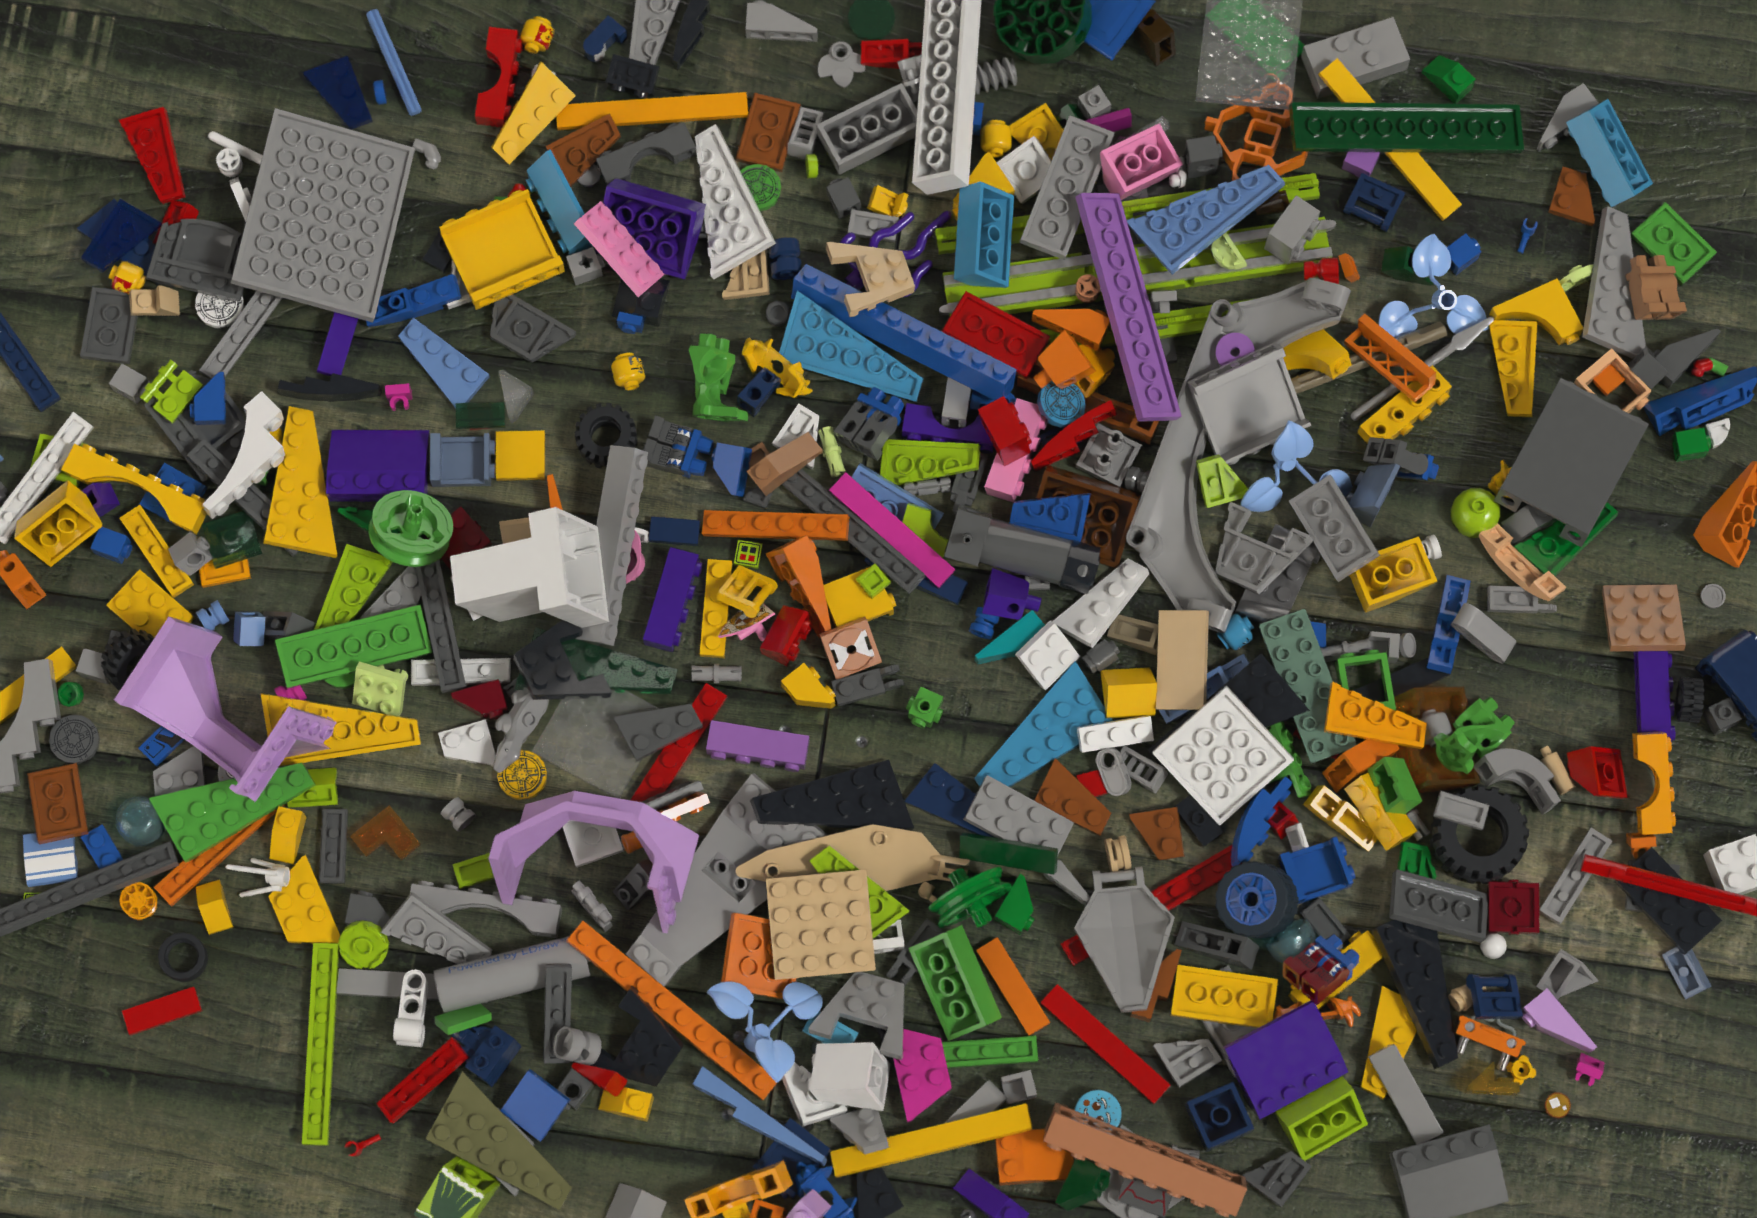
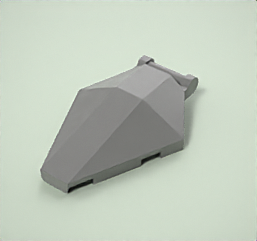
M1142 866L1135 867V870L1106 873L1092 871L1094 892L1074 927L1077 936L1121 1013L1147 1010L1175 918L1145 886ZM1136 879L1137 886L1102 889V883Z

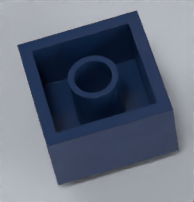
M1234 1082L1190 1100L1185 1104L1205 1152L1247 1135L1254 1130V1126Z

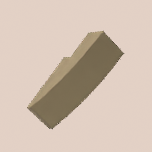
M1118 615L1110 625L1107 634L1108 638L1158 656V624L1123 615Z

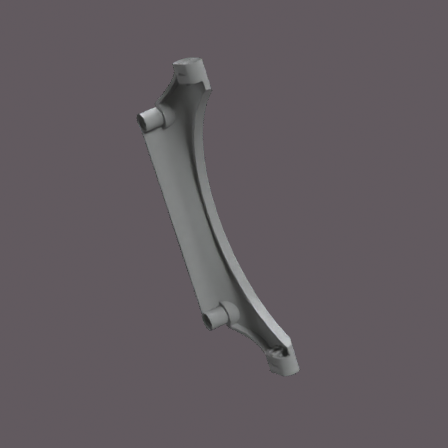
M1308 278V281L1269 296L1237 302L1233 305L1225 299H1220L1211 306L1209 316L1177 399L1182 417L1177 420H1170L1126 535L1128 544L1140 553L1139 556L1160 583L1177 610L1209 611L1208 629L1220 633L1226 632L1236 601L1220 582L1212 568L1199 530L1196 504L1198 481L1196 460L1202 459L1208 436L1187 382L1221 367L1216 359V346L1219 340L1227 334L1241 333L1246 335L1252 341L1256 351L1274 342L1284 348L1310 333L1338 324L1351 293L1349 288L1340 284ZM1228 310L1227 315L1221 317L1223 312ZM1238 349L1231 351V355L1234 357L1240 354ZM1141 536H1144L1143 541L1137 544L1138 539Z

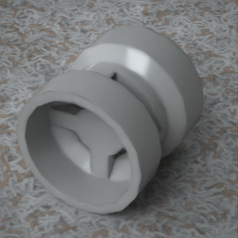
M459 797L450 801L440 813L446 820L452 822V826L457 832L466 828L476 816L471 809L464 807V802Z

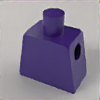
M992 568L985 590L982 613L1019 620L1022 618L1024 609L1038 612L1041 598L1028 594L1030 584L1028 581Z

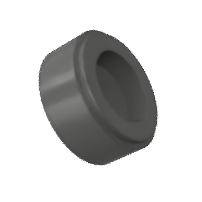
M774 301L766 308V319L771 325L780 327L788 322L790 310L784 302Z

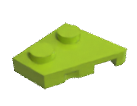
M1219 454L1196 460L1204 504L1207 508L1243 498L1248 488Z

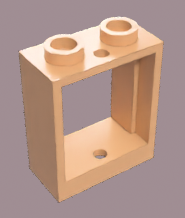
M1612 348L1574 381L1576 386L1587 392L1594 393L1587 385L1612 364L1625 378L1624 382L1637 395L1633 401L1622 409L1627 413H1630L1635 408L1638 411L1649 402L1648 396L1651 393L1649 387Z

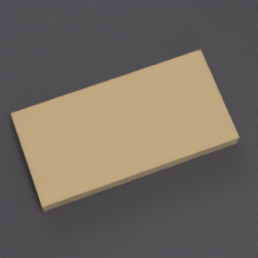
M1159 610L1157 710H1199L1206 704L1209 611Z

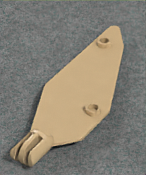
M871 824L766 850L737 866L736 874L742 878L765 882L766 879L819 874L809 860L830 845L859 870H866L867 876L885 891L935 879L950 881L949 875L943 873L951 874L953 871L964 867L945 864V862L968 866L970 860L940 855L921 832ZM775 866L777 872L774 874L769 873V867ZM964 868L966 874H968V869Z

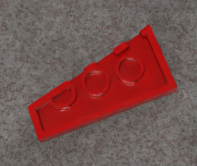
M160 107L120 119L119 122L124 128L141 165L144 167L160 202L165 204L185 198L167 109Z

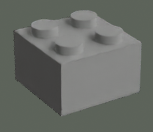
M1296 195L1268 233L1264 249L1286 264H1289L1292 259L1297 260L1304 250L1303 246L1306 241H1311L1318 231L1317 227L1321 222L1318 220L1320 211Z

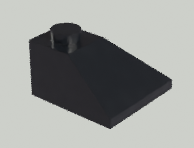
M621 278L612 317L618 318L619 312L642 316L644 324L659 327L670 280L660 278L642 295L637 297Z

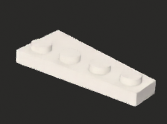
M1128 558L1089 590L1088 594L1083 595L1052 622L1057 625L1060 631L1093 648L1149 575L1148 569Z

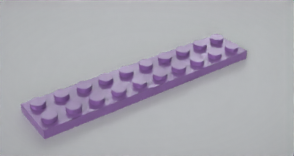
M1080 193L1075 198L1137 421L1177 420L1182 417L1120 195L1119 193Z

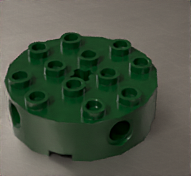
M996 0L994 3L996 31L1000 40L1020 59L1037 65L1056 63L1072 55L1085 41L1092 24V5L1090 0Z

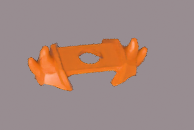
M1348 996L1346 1000L1329 998L1331 1003H1328L1327 1006L1331 1012L1320 1013L1323 1020L1334 1018L1341 1020L1344 1017L1349 1027L1353 1026L1354 1021L1352 1011L1358 1017L1361 1016L1360 1009L1351 996ZM1297 1002L1288 1008H1283L1281 1005L1277 1006L1273 1020L1301 1006L1302 1002Z

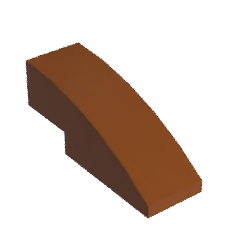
M1176 949L1161 962L1147 1010L1134 1011L1130 1017L1150 1023L1156 1000L1159 999L1166 1002L1182 950Z

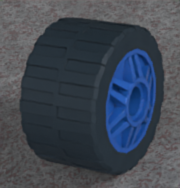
M1247 861L1233 866L1231 870L1223 875L1224 877L1219 881L1218 889L1215 893V905L1219 918L1228 929L1245 937L1266 939L1267 937L1277 936L1280 932L1285 931L1289 924L1291 925L1295 914H1297L1299 897L1297 896L1296 885L1293 884L1291 877L1284 870L1267 863Z

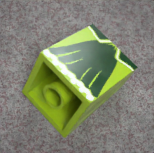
M456 1156L442 1167L413 1215L418 1218H477L501 1182L488 1172Z

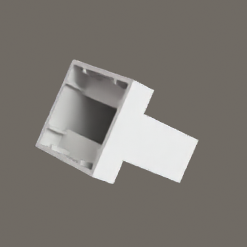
M557 507L528 513L531 538L450 556L455 605L498 622L542 612L581 628L609 622L598 527Z

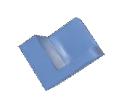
M235 612L234 642L239 646H263L265 616L260 612Z

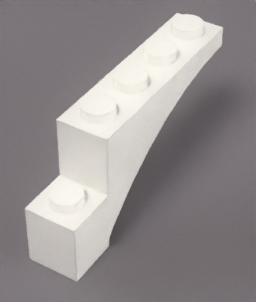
M262 391L243 407L246 414L245 433L234 465L217 490L203 503L204 510L211 519L225 513L231 502L242 498L246 494L247 488L253 483H259L270 468L277 467L284 459L285 452L283 446L269 433L276 431L282 425L284 420L283 414Z

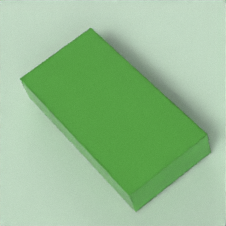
M477 1004L435 1016V1025L447 1035H451L492 1020L491 1012L483 1005Z

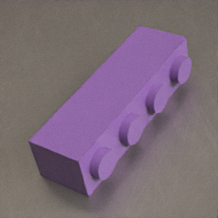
M711 720L706 751L707 754L711 755V758L716 760H725L728 757L734 758L735 762L741 764H750V761L759 762L760 766L766 768H774L775 765L784 766V769L787 771L799 772V769L805 770L810 739L807 735Z

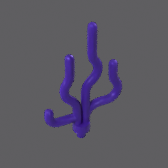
M944 211L920 233L914 248L911 250H899L903 252L905 260L914 259L923 252L927 240L935 233V229L941 228L952 217L950 211ZM907 212L891 227L876 231L870 238L868 247L878 248L881 239L899 233L914 219V214ZM849 232L842 238L840 243L851 244L856 238L855 234ZM931 260L924 261L912 273L911 276L915 284L914 292L918 288L921 277L933 267ZM850 262L848 264L854 270L844 280L847 285L860 291L864 287L856 262Z

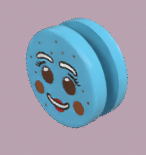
M1092 1090L1085 1093L1078 1100L1074 1109L1118 1127L1121 1120L1119 1102L1112 1094L1103 1090Z

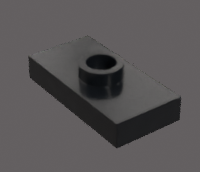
M439 231L422 260L429 266L444 273L452 258Z
M1189 795L1174 806L1178 807L1179 816L1203 848L1224 833L1218 823L1192 795Z

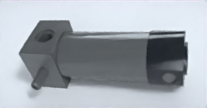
M959 504L944 557L978 566V563H983L1053 583L1062 588L1088 594L1097 574L1101 547L1073 539L1068 540L992 518L991 513Z

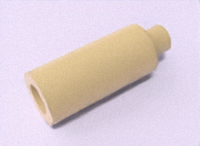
M1549 746L1542 748L1540 752L1544 758L1541 759V762L1554 775L1551 780L1559 795L1574 789L1576 786L1557 752L1552 753Z

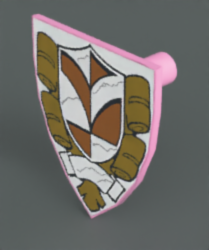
M765 604L760 606V611L755 618L747 617L740 610L725 624L718 637L723 638L737 635L740 640H743L756 632L760 641H764L767 632L762 622L775 615V613Z

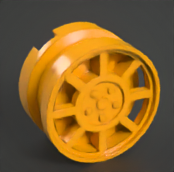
M137 882L123 889L120 895V906L129 917L135 920H143L155 913L158 907V897L147 884Z

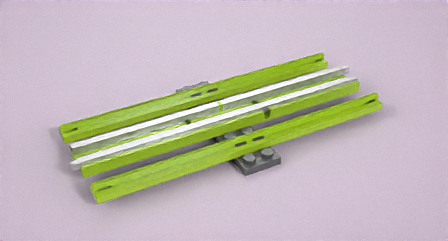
M1316 173L1282 178L1285 186L1279 191L1286 190L1289 203L1292 202L1296 195L1304 201L1319 199V181L1316 178ZM1105 184L1097 185L1098 193H1110ZM1312 187V189L1299 190L1300 188ZM1147 188L1122 199L1121 202L1126 220L1131 218L1137 219L1146 215L1149 211L1154 209L1155 211L1169 206L1172 202L1203 190L1148 198ZM1030 215L1013 217L1011 244L1020 243ZM1319 217L1318 220L1321 222L1317 227V233L1311 241H1306L1300 257L1297 260L1292 259L1289 264H1286L1264 249L1268 233L1275 225L1271 224L1227 231V234L1245 259L1246 267L1241 269L1221 267L1214 260L1211 251L1212 244H1210L1173 275L1129 228L1167 364L1177 363L1173 337L1202 333L1212 305L1170 311V313H1159L1158 302L1151 301L1150 291L1177 290L1304 271V261L1318 263L1322 258L1333 257L1332 249L1329 247L1327 231L1333 230L1336 222L1325 220V217ZM1080 220L1075 235L1085 233L1082 220ZM957 226L935 229L939 255L956 252V241L942 243V241L956 239ZM1074 253L1067 254L1065 260L1054 256L1010 263L1009 287L1006 288L970 286L955 280L954 271L943 273V283L947 304L939 308V313L941 315H949L950 318L965 291L1008 314L1082 304L1084 302H1081L1075 294L1078 279L1086 274H1091L1098 279L1092 255ZM1101 288L1099 296L1094 302L1104 300ZM1248 300L1235 301V302H1229V303H1230L1231 305H1233V304H1235V303H1237V302H1243V301H1248ZM1228 310L1223 312L1221 317L1227 315ZM1111 324L1100 348L1116 346ZM1050 329L1040 330L1050 336V341L1045 349L1060 335Z

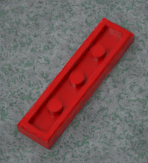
M451 1037L376 1104L390 1123L394 1124L464 1063L469 1056L457 1040Z

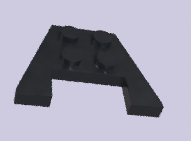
M561 620L514 654V661L533 700L565 699V697L579 696L580 699H589V696L611 697L612 691L603 674L582 681L578 680L562 647L561 642L582 636L583 631L581 627Z
M631 985L618 1007L639 1019L640 1022L617 1057L601 1048L598 1059L589 1066L613 1070L626 1079L657 1087L684 1044L668 1025L656 1016L650 1004L644 1002L638 995L637 989Z

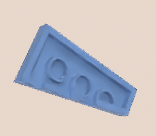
M415 318L398 335L401 342L417 362L420 363L459 414L490 377L487 372Z
M861 463L852 475V478L901 522L903 521L908 503L931 509V520L934 529L944 515L941 511Z

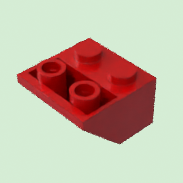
M783 605L760 647L761 654L785 666H788L790 661L794 662L800 652L798 647L801 640L805 641L812 629L810 627L809 612Z

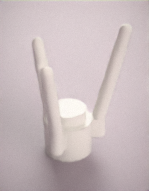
M251 858L250 861L268 868L226 865V869L264 874L266 883L271 885L239 893L240 897L271 891L281 892L282 887H287L290 881V870L285 865L274 864Z

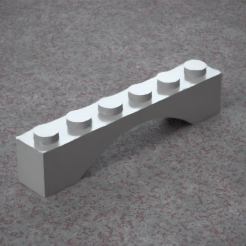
M419 881L418 884L411 885L410 893L413 892L444 915L460 909L488 908L513 917L524 925L532 935L558 938L562 907L557 904L556 900L542 899V902L532 901V897L518 895L517 899L514 898L513 904L508 905L502 904L499 892H493L492 895L483 894V890L468 888V892L460 891L454 885H443V888L433 887V883Z

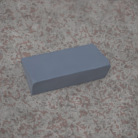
M1677 947L1662 954L1685 1000L1711 987L1692 949L1685 955Z

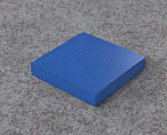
M530 1069L511 1094L501 1112L536 1139L542 1141L570 1099Z

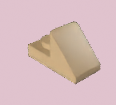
M158 285L155 290H130L129 292L131 315H180L179 294L177 290Z

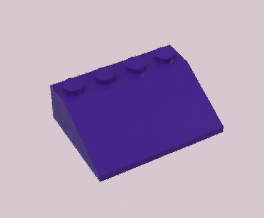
M617 178L606 186L603 204L611 210L613 216L620 224L626 227L628 233L643 247L647 255L659 265L664 274L685 279L702 228L706 204Z
M332 430L326 478V495L329 501L378 502L385 495L401 490L418 491L428 495L430 431Z
M1311 1000L1223 1047L1248 1106L1259 1119L1348 1073L1342 1055L1316 1004Z

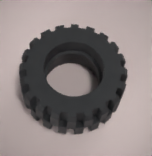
M1477 785L1475 788L1467 786L1459 792L1455 791L1452 793L1456 796L1489 805L1487 815L1499 825L1503 837L1499 849L1492 855L1482 857L1467 852L1460 845L1456 836L1458 823L1437 817L1433 818L1434 820L1430 828L1432 834L1430 844L1435 849L1433 855L1437 861L1440 860L1443 863L1442 868L1446 872L1450 870L1454 873V878L1458 880L1461 878L1467 879L1466 883L1474 884L1476 881L1481 882V884H1487L1491 880L1497 881L1507 873L1509 874L1521 860L1528 846L1529 829L1526 828L1528 820L1526 815H1522L1520 812L1522 807L1518 802L1514 804L1510 800L1512 796L1507 792L1503 795L1498 792L1499 788L1492 786L1491 789H1487L1485 785Z

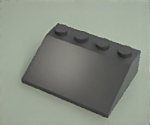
M1490 1124L1396 1150L1389 1154L1408 1218H1452L1509 1201L1500 1158Z

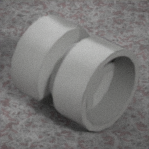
M564 1026L555 1036L553 1051L559 1059L592 1065L600 1055L601 1039L596 1033Z

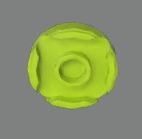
M363 920L352 922L345 927L339 937L340 954L348 964L355 968H375L383 962L388 953L389 941L387 935L382 934V928L372 922Z

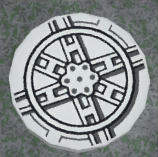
M198 293L195 308L199 318L206 325L213 328L229 327L244 309L243 297L241 301L221 300L215 296Z

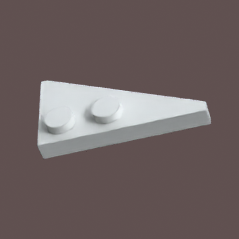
M794 1062L791 1069L782 1077V1081L802 1127L847 1112L845 1105L818 1101L808 1088V1079L812 1074L802 1065L799 1067Z

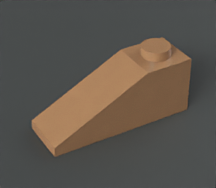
M807 432L768 454L746 472L763 494L767 496L820 455L823 450L810 433Z

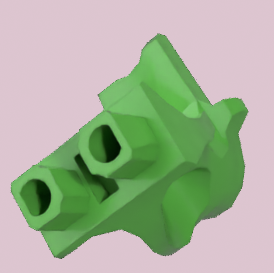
M700 334L698 346H690L689 348L695 373L696 401L693 406V417L723 422L748 421V413L746 411L726 406L720 401V394H727L735 364V355L728 353L730 340L716 338V335Z
M1492 697L1484 701L1479 698L1468 707L1453 723L1456 729L1453 734L1447 736L1444 733H1440L1433 738L1436 743V755L1442 765L1448 770L1468 774L1474 766L1472 757L1475 752L1482 758L1484 755L1494 751L1512 733L1510 730L1515 722L1509 715L1505 714L1499 719L1493 713L1498 708V704ZM1468 720L1472 725L1464 726L1463 722ZM1483 739L1490 741L1488 747L1481 746Z

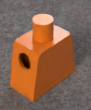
M1064 330L1038 357V361L1044 369L1033 378L1040 388H1044L1053 381L1057 387L1063 389L1093 374L1096 370L1071 334Z
M7 550L0 551V576L27 610L45 597L46 593L15 553L9 554Z

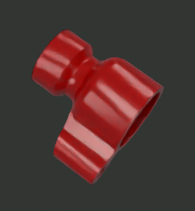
M1322 258L1318 263L1304 261V280L1317 277L1320 280L1339 284L1338 258Z

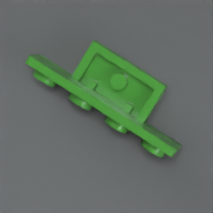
M1284 722L1272 725L1268 731L1290 753L1294 761L1268 784H1274L1285 776H1290L1297 796L1299 798H1307L1311 795V783L1301 768L1302 760L1292 745L1293 737L1290 731L1286 729Z

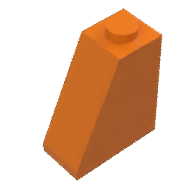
M1366 739L1342 753L1322 774L1337 793L1360 776L1368 773L1367 769L1384 756L1392 757L1400 748L1395 744Z

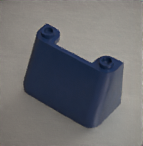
M1742 630L1704 657L1695 668L1702 677L1707 674L1712 676L1710 681L1713 684L1717 682L1727 696L1732 699L1733 703L1747 718L1745 723L1748 726L1753 725L1752 727L1755 732L1751 736L1757 742V635L1753 631Z

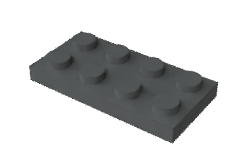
M1397 869L1392 873L1390 919L1480 943L1486 939L1488 894Z

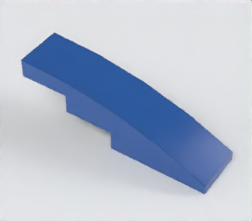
M1450 575L1446 576L1426 667L1428 669L1451 674L1460 633L1452 627L1451 623L1462 605L1467 603L1470 580Z

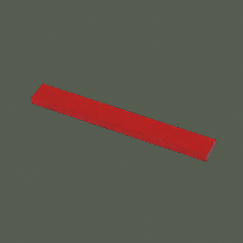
M1232 845L1154 889L1151 893L1170 911L1221 881L1224 877L1223 875L1233 867L1231 865ZM1077 935L1061 943V947L1072 966L1089 958Z

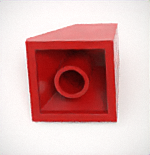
M1590 746L1567 753V767L1570 777L1591 794L1599 797L1628 798L1620 749Z

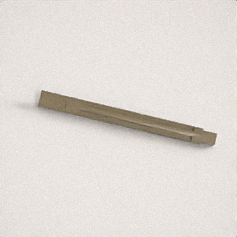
M1439 321L1395 339L1407 349L1413 350L1447 336L1445 326ZM1372 352V358L1376 361L1386 360V355L1383 352ZM1357 354L1350 355L1352 366L1335 379L1370 365ZM1311 370L1291 378L1296 394L1334 380L1316 370Z

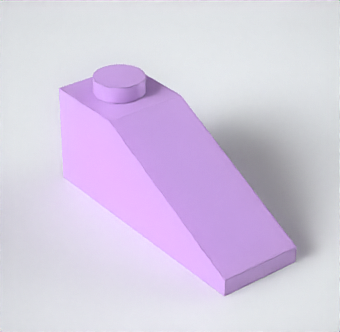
M1545 989L1522 1009L1524 1014L1522 1018L1529 1027L1532 1028L1534 1026L1536 1030L1587 1053L1592 1052L1597 1047L1548 989Z

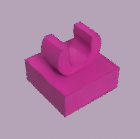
M410 384L385 385V395L388 402H390L392 411H396L395 404L398 401L404 402V408L408 410V400H412Z
M1581 1053L1577 1060L1575 1079L1579 1081L1581 1075H1589L1588 1085L1592 1086L1595 1078L1600 1080L1604 1072L1605 1062Z

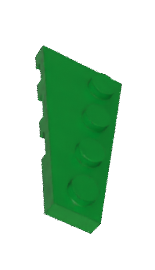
M1607 502L1582 547L1560 536L1566 524L1558 520L1551 527L1542 532H1537L1532 535V538L1523 543L1520 542L1514 548L1542 574L1550 571L1556 576L1618 515V511ZM1569 531L1573 536L1580 537L1576 532Z

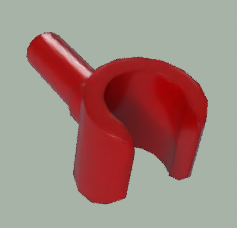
M377 1134L361 1142L349 1141L346 1143L345 1148L355 1145V1153L349 1156L357 1157L362 1153V1149L381 1140V1137Z

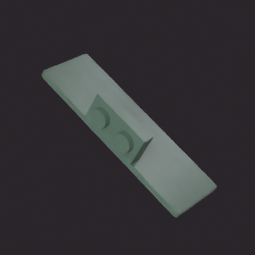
M1302 609L1260 624L1259 629L1274 669L1310 710L1290 718V722L1294 721L1310 763L1335 756L1356 746L1354 737L1324 732L1330 685L1333 680L1306 610Z

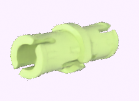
M824 427L818 430L823 446L822 454L828 462L831 477H839L846 472L840 455L842 450L836 442L833 427Z

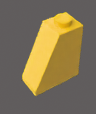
M987 152L969 176V185L981 181L1015 195V189L990 152ZM959 192L953 199V209L951 210L957 221Z

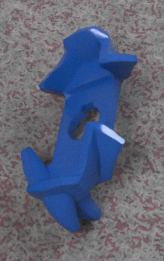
M799 1161L796 1164L797 1173L794 1179L799 1197H804V1192L808 1194L812 1189L818 1194L821 1191L827 1190L833 1196V1205L824 1215V1218H855L853 1208L857 1198L850 1197L843 1201L827 1180L832 1173V1166L820 1169L812 1163L805 1164Z

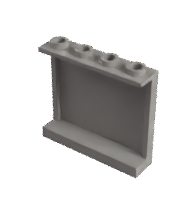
M1276 342L1187 382L1214 455L1219 454L1228 465L1237 463L1239 458L1259 453L1261 448L1267 445H1274L1279 435L1283 432L1288 420L1299 424L1304 429L1311 426V423L1304 417L1284 362L1285 351Z

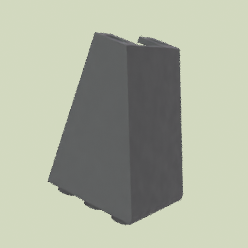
M1560 378L1494 501L1514 512L1517 511L1522 501L1565 523L1566 525L1560 536L1582 547L1649 424L1641 418L1621 410L1617 405L1600 399L1596 394L1581 389L1573 382ZM1503 496L1510 497L1514 502L1506 500ZM1569 531L1576 532L1580 537L1573 536Z

